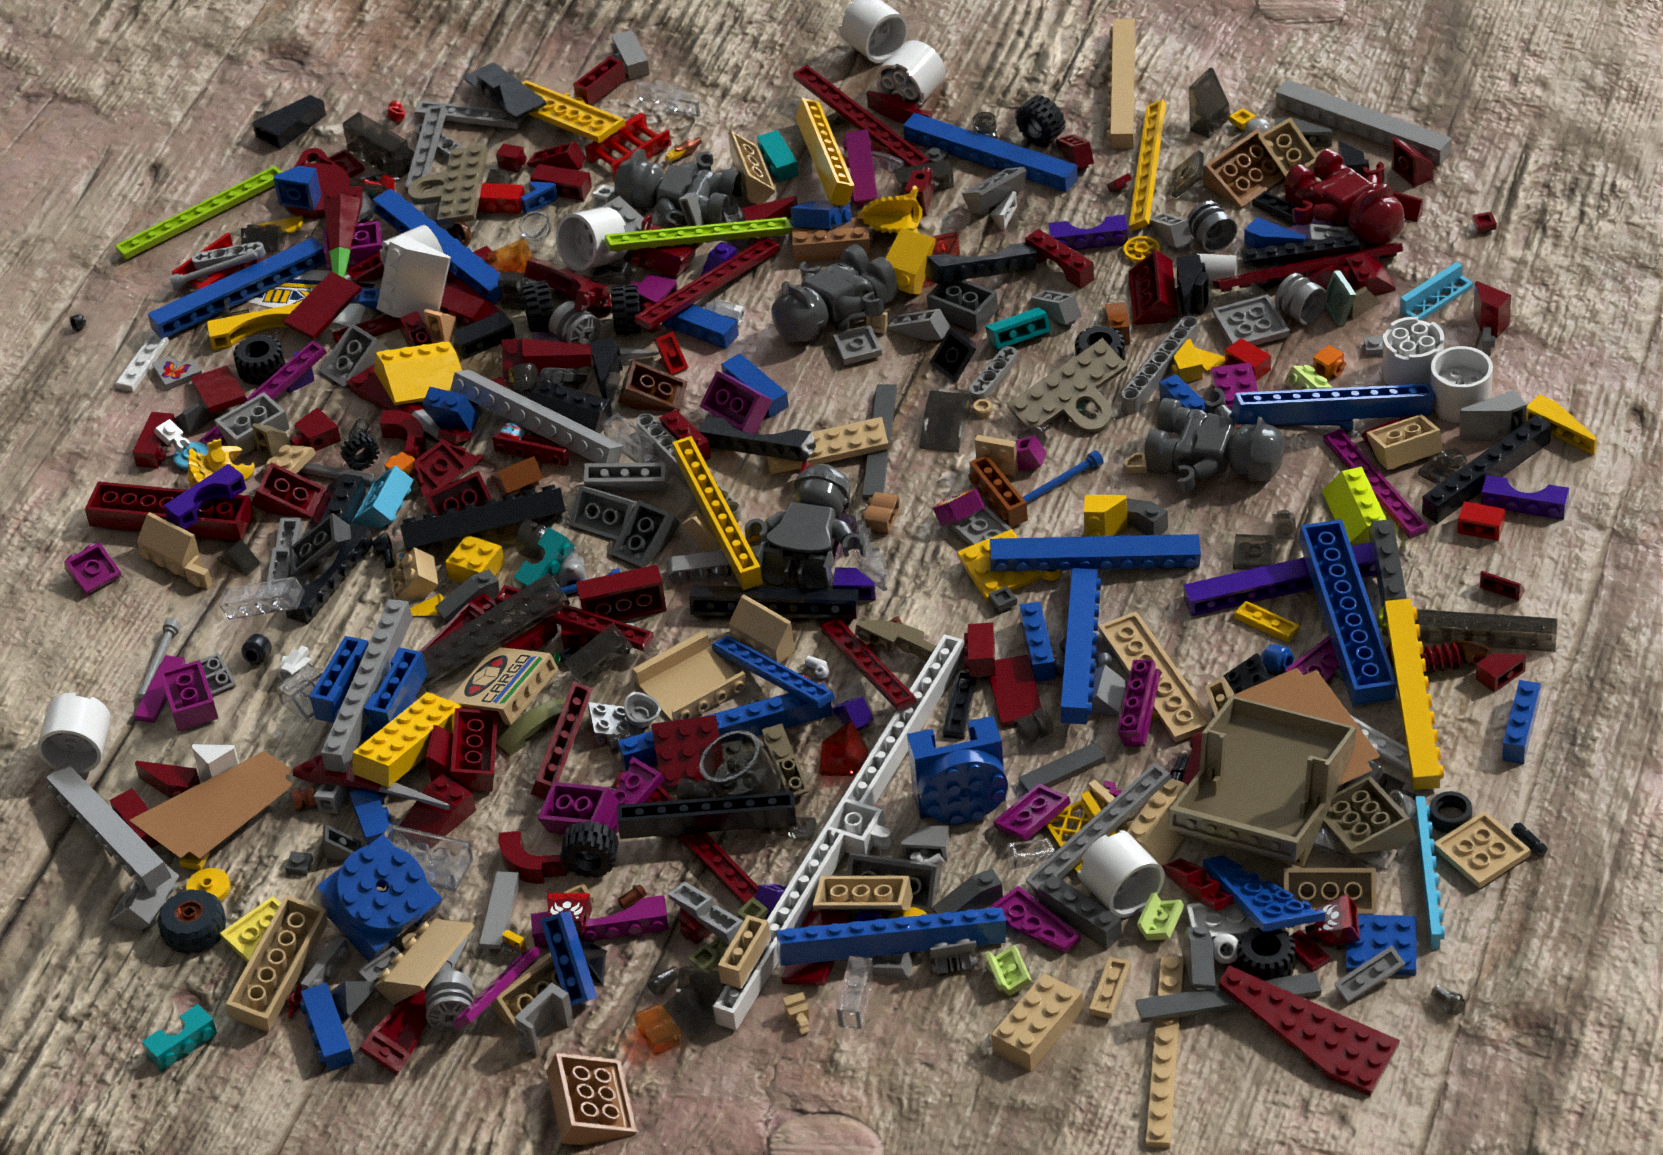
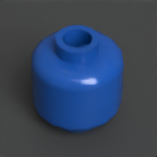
M1270 644L1261 654L1265 668L1270 672L1283 674L1284 670L1294 663V656L1291 650L1285 646Z

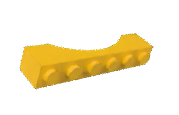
M300 303L207 321L212 349L218 350L232 347L238 341L258 331L287 327L284 325L283 320Z

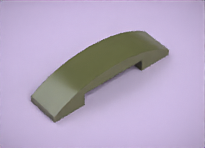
M563 698L550 700L529 710L508 727L497 740L496 746L509 757L526 746L525 740L552 721H558L565 700Z
M752 897L737 911L738 918L743 921L747 915L764 920L769 910ZM717 937L709 946L705 943L701 945L688 959L705 973L718 966L729 945Z

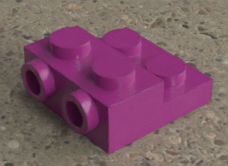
M100 542L88 545L82 552L72 554L64 561V569L74 583H78L85 595L121 577V571Z

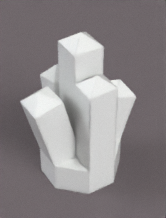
M720 299L713 300L714 304L709 302L705 304V309L736 320L738 326L743 321L745 307Z
M301 646L298 650L292 649L289 656L282 657L281 665L276 672L277 676L284 683L292 685L312 666L311 658L307 657L309 654L308 647Z

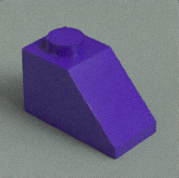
M720 242L709 252L700 277L737 255L736 248Z
M835 567L833 589H859V600H876L875 583L857 568Z
M863 696L849 699L832 707L834 714L848 730L856 729L857 732L869 727L868 723L874 720Z
M779 884L758 886L755 899L769 910L765 920L768 919L787 887Z

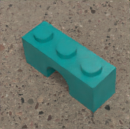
M550 527L547 528L537 543L545 551L543 560L537 564L524 561L514 576L522 586L536 594L542 593L548 587L549 582L559 571L560 566L571 554L575 546L566 536Z
M199 1004L179 1016L183 1031L179 1034L167 1035L159 1029L141 1041L146 1056L160 1071L173 1065L177 1060L217 1034L213 1018Z

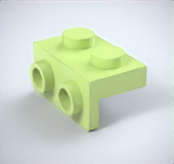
M1292 365L1285 379V384L1292 390L1333 388L1327 383L1326 378L1319 376L1315 369L1309 365Z
M1156 892L1151 893L1137 923L1147 941L1170 939L1184 904L1181 899L1161 901Z
M1012 945L995 957L989 951L985 953L988 960L986 966L994 974L995 979H993V982L999 991L1003 990L1010 997L1032 983L1019 950L1015 945Z

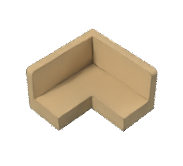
M697 510L692 512L681 524L704 552L721 549L709 524ZM741 521L737 522L739 527L743 524Z

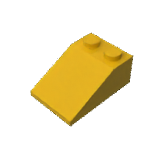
M901 227L885 258L894 268L898 290L910 294H921L926 276L927 256H932L936 238Z

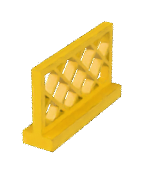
M1089 791L1080 794L1081 800L1067 806L1046 824L1047 829L1059 847L1066 843L1062 841L1064 834L1074 836L1084 824H1087L1101 811ZM1080 808L1083 810L1081 818L1072 816L1074 811ZM1057 820L1064 821L1062 828L1053 827L1051 823ZM1069 822L1079 823L1076 830L1066 828ZM1114 830L1109 836H1112L1117 833ZM1083 859L1073 868L1076 873L1081 870L1084 862Z

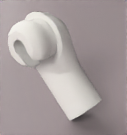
M807 656L805 665L814 668L818 678H826L829 674L827 662Z
M914 852L910 856L911 861L937 865L944 863L940 853L930 858L921 855L920 852Z

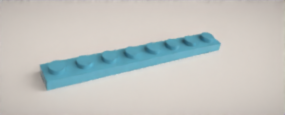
M1416 796L1414 812L1430 949H1440V941L1445 939L1444 926H1440V922L1443 920L1442 908H1438L1441 897L1440 891H1436V887H1438V873H1434V870H1436V856H1432L1431 853L1434 852V839L1429 837V835H1432V822L1427 820L1430 819V806L1426 805L1425 796Z

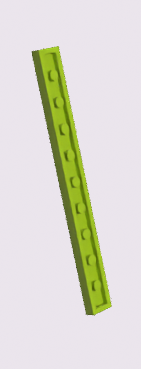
M273 166L116 244V251L127 260L275 186L273 178L282 172L276 166Z
M787 217L605 234L604 242L609 251L618 252L629 249L638 250L640 248H657L681 244L691 245L722 240L764 238L774 235L783 236L785 234H792V226Z

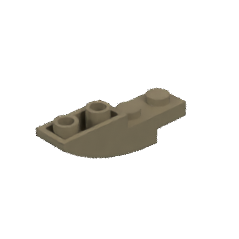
M865 620L856 623L855 635L862 641H869L877 645L881 650H888L893 653L895 648L899 647L903 652L912 653L922 661L927 662L937 647L923 640L924 631L908 625L882 620Z
M783 724L762 729V736L768 749L770 761L783 791H794V797L809 793L796 755L792 751Z

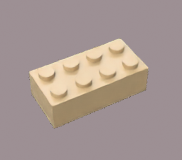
M1043 973L991 1034L992 1051L1032 1071L1083 1011L1082 992Z

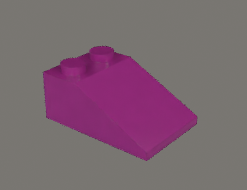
M200 660L159 672L177 731L219 719Z

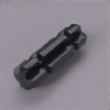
M1516 822L1513 824L1511 832L1516 837L1518 836L1519 840L1530 850L1532 849L1535 855L1538 857L1544 856L1548 850L1547 846L1542 842L1540 843V840L1530 830H1526L1522 823Z

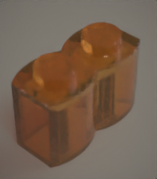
M657 1003L634 1013L635 1025L654 1055L680 1045L679 1037L682 1036L680 1028L677 1024L671 1022V1015L667 1008L663 1009Z

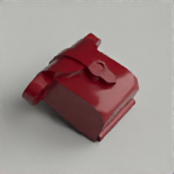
M649 214L641 224V231L667 229L661 226H651L652 214ZM699 243L640 248L635 250L631 264L643 269H655L668 276H677L692 262Z

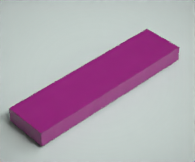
M165 655L134 714L135 720L156 722L167 701L159 672L186 664L185 658Z

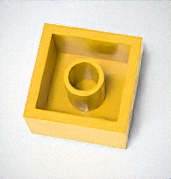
M469 535L465 536L445 561L449 579L460 583L466 581L470 576L488 569L496 576L505 564L502 546Z

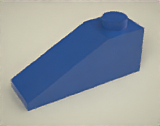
M1256 217L1244 229V244L1255 249L1306 241V236L1259 217Z

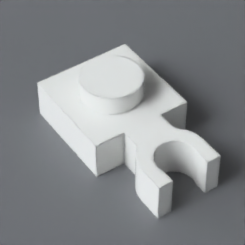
M170 419L155 428L154 433L165 444L169 445L172 443L179 453L183 450L182 445L185 448L190 446L191 442L182 437L183 431Z

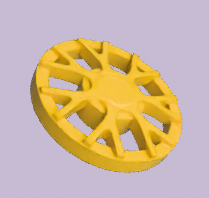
M1148 236L1133 237L1124 244V255L1131 261L1140 262L1146 255L1151 253V250L1156 249L1160 252V245L1155 239Z

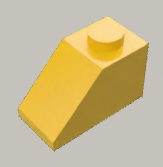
M1187 339L1174 355V365H1171L1172 374H1176L1185 383L1203 379V365L1191 339Z

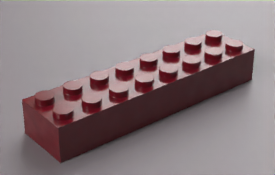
M98 481L85 507V513L91 527L141 531L146 515L149 512L170 522L167 519L164 505L187 490ZM237 495L231 500L215 498L205 502L197 511L198 521L185 530L194 534L195 537L242 541L254 514L250 496Z

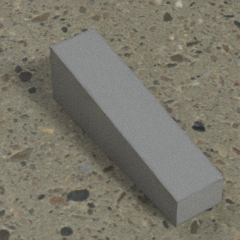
M696 192L687 193L678 199L688 227L704 225Z

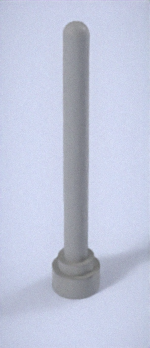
M251 252L186 275H179L178 273L171 275L172 287L174 290L183 288L186 282L254 260L258 257V253Z
M166 619L163 625L164 636L138 693V698L141 700L161 664L171 638L179 633L181 624L175 619Z

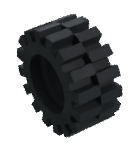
M360 432L359 435L355 433L353 438L351 436L348 437V442L346 440L343 442L345 446H341L342 451L340 454L347 465L355 471L358 469L361 471L363 467L369 468V464L373 465L375 463L373 460L378 459L376 454L380 453L378 450L379 446L368 433ZM364 448L360 454L356 455L360 449Z

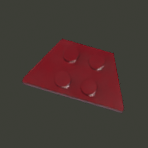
M441 440L413 461L412 466L422 497L455 482L483 460V456L480 454L476 456L466 452V449L463 447L455 446L446 440Z

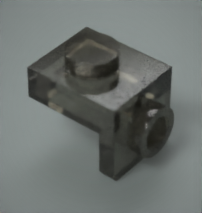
M490 169L485 183L506 184L507 181L512 182L513 178L504 169Z
M1289 510L1277 511V514H1272L1275 538L1277 540L1296 538V521L1293 512L1289 513Z

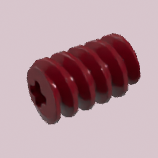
M1451 642L1449 647L1444 643L1441 645V649L1437 644L1433 645L1432 650L1429 646H1425L1423 654H1420L1421 659H1425V673L1428 672V667L1430 666L1433 672H1436L1437 665L1444 671L1446 664H1448L1450 670H1453L1454 663H1457L1458 668L1461 669L1460 652L1455 642Z

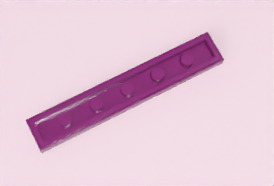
M534 946L522 952L453 1021L452 1025L457 1030L471 1023L542 953L540 948Z

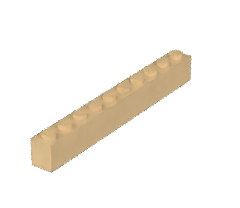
M1135 18L1113 19V26H1109V35L1113 38H1109V71L1112 72H1108V94L1111 95H1108L1107 127L1111 130H1107V141H1111V149L1134 148Z

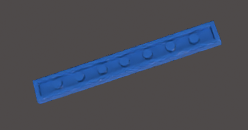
M728 635L712 644V650L717 654L818 709L835 699L832 691Z

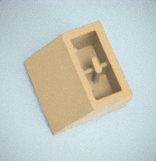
M414 547L409 553L404 555L397 566L392 568L390 579L394 600L410 601L426 598L438 586L434 556Z

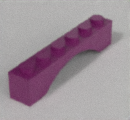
M665 896L642 898L631 907L614 915L589 919L584 934L578 935L580 942L669 930ZM548 911L531 914L534 945L539 948L549 947L540 919L549 917Z

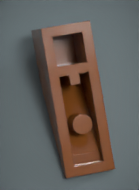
M1125 303L1105 304L1108 328L1112 327L1114 330H1118L1124 337L1125 345L1130 344V327Z

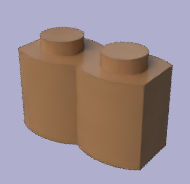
M875 492L873 497L869 498L868 508L866 511H863L861 519L865 530L884 533L891 531L894 519H896L900 510L899 495Z

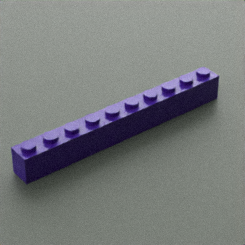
M1371 543L1351 546L1361 577L1376 575ZM1304 557L1183 584L1184 601L1191 617L1240 606L1245 601L1253 603L1314 589Z

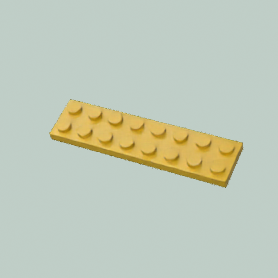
M525 80L522 82L547 103L541 109L533 111L528 115L598 143L603 142L607 137L625 126V121L621 117Z

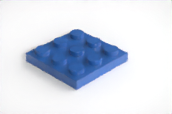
M1358 914L1360 940L1347 943L1346 973L1352 972L1392 945L1405 962V967L1393 975H1416V916Z

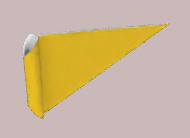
M301 215L256 225L297 235L304 218Z
M1195 348L1204 369L1208 373H1211V367H1219L1226 364L1225 356Z
M438 594L411 607V615L440 616L435 610V606L443 600V596Z

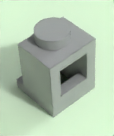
M322 783L314 798L320 812L339 814V808L349 792L344 785Z

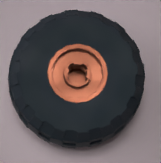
M190 889L184 892L181 891L173 897L171 896L161 907L157 919L164 943L172 950L185 954L208 950L221 939L220 933L226 929V916L220 900L215 895L204 890Z

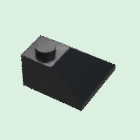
M949 329L930 363L957 383L977 349L976 343L963 333Z

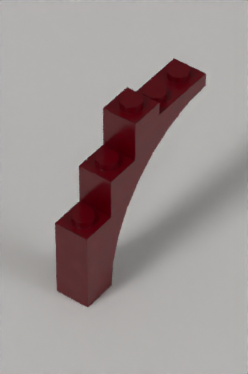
M531 258L527 260L524 278L537 282L546 281L549 287L571 297L575 301V310L582 311L590 306L601 307L609 300L610 293L607 292L609 286L591 282V277L575 273L576 270L540 259Z

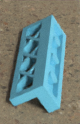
M1455 262L1400 297V313L1406 317H1418V320L1422 321L1472 289L1473 282L1462 276V264ZM1458 282L1464 285L1462 287H1453ZM1442 292L1451 293L1448 296H1439ZM1428 301L1437 302L1434 305H1425ZM1413 311H1423L1419 315L1412 313Z

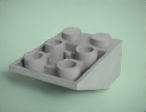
M1515 390L1461 408L1459 440L1500 441L1526 422L1527 404Z

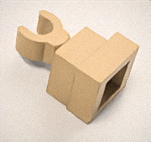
M803 992L783 998L784 1012L790 1024L797 1023L801 1035L809 1033V1011Z

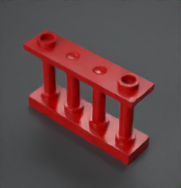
M640 112L627 120L625 126L607 137L603 142L593 141L586 145L587 161L593 164L601 159L609 164L612 169L613 179L615 180L620 164L630 159L637 149H644L646 158L650 159L671 146L670 131L667 129L657 134L647 127L646 115ZM644 133L651 139L644 143L636 138V136ZM629 141L637 148L630 152L622 147V145ZM615 150L623 155V157L615 160L607 154Z
M226 233L200 252L232 247L231 234ZM190 258L173 270L172 275L177 273L179 275H186L198 271V269L194 267L192 258ZM260 258L207 275L209 278L204 282L195 279L187 283L199 290L260 262Z

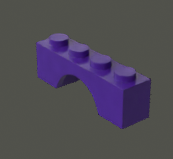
M1125 215L1105 217V220L1100 225L1089 229L1074 227L1068 221L1048 223L1049 235L1073 250L1124 245L1128 241Z
M230 464L225 465L165 504L164 508L167 519L185 530L198 521L197 511L205 502L215 498L231 500L245 491L246 485L243 474Z
M1486 475L1481 494V505L1502 508L1505 511L1563 520L1569 501V487L1548 485L1541 491L1525 493L1514 489L1509 484L1507 478Z

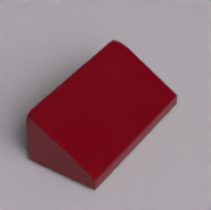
M1393 191L1394 196L1402 203L1404 219L1417 222L1423 214V199Z
M1485 571L1480 573V588L1518 601L1525 592L1524 587L1520 583Z

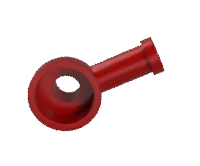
M383 175L378 182L363 179L361 186L362 188L376 189L384 193L390 188L393 191L395 190V181L393 177Z

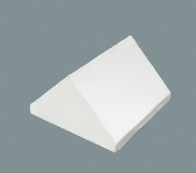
M192 745L199 775L204 781L240 764L235 745Z

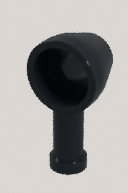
M384 533L373 540L372 545L375 553L384 554L385 567L390 569L395 566L392 556L393 545L388 533Z

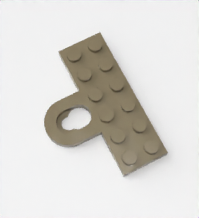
M487 145L452 149L446 173L425 175L414 180L408 187L410 199L417 204L440 202L437 216L439 225L475 221L488 155ZM437 185L443 186L441 189L436 191L423 192L424 190L431 189L432 187Z
M1102 338L1007 403V408L1031 435L1063 413L1079 430L1086 433L1100 432L1110 424L1112 408L1108 400L1098 389L1127 369V364ZM1083 400L1093 402L1098 416L1095 419H1088L1076 409L1077 404Z

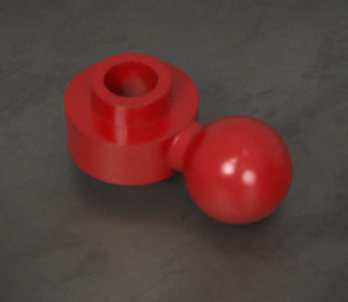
M397 100L391 101L386 115L393 122L403 121L406 112L402 109V104Z

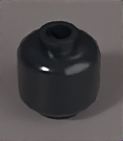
M253 634L242 645L241 653L249 663L261 664L271 653L272 645L266 636Z

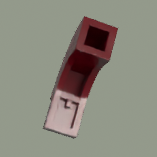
M383 410L380 420L383 438L405 440L404 453L412 456L415 460L417 457H420V452H426L427 446L423 427L416 417L403 411Z
M521 831L499 832L498 840L503 864L508 872H519V880L533 884H544V877L567 875V868L564 867L563 861L560 859L561 854L547 856L531 855L523 850L524 845Z

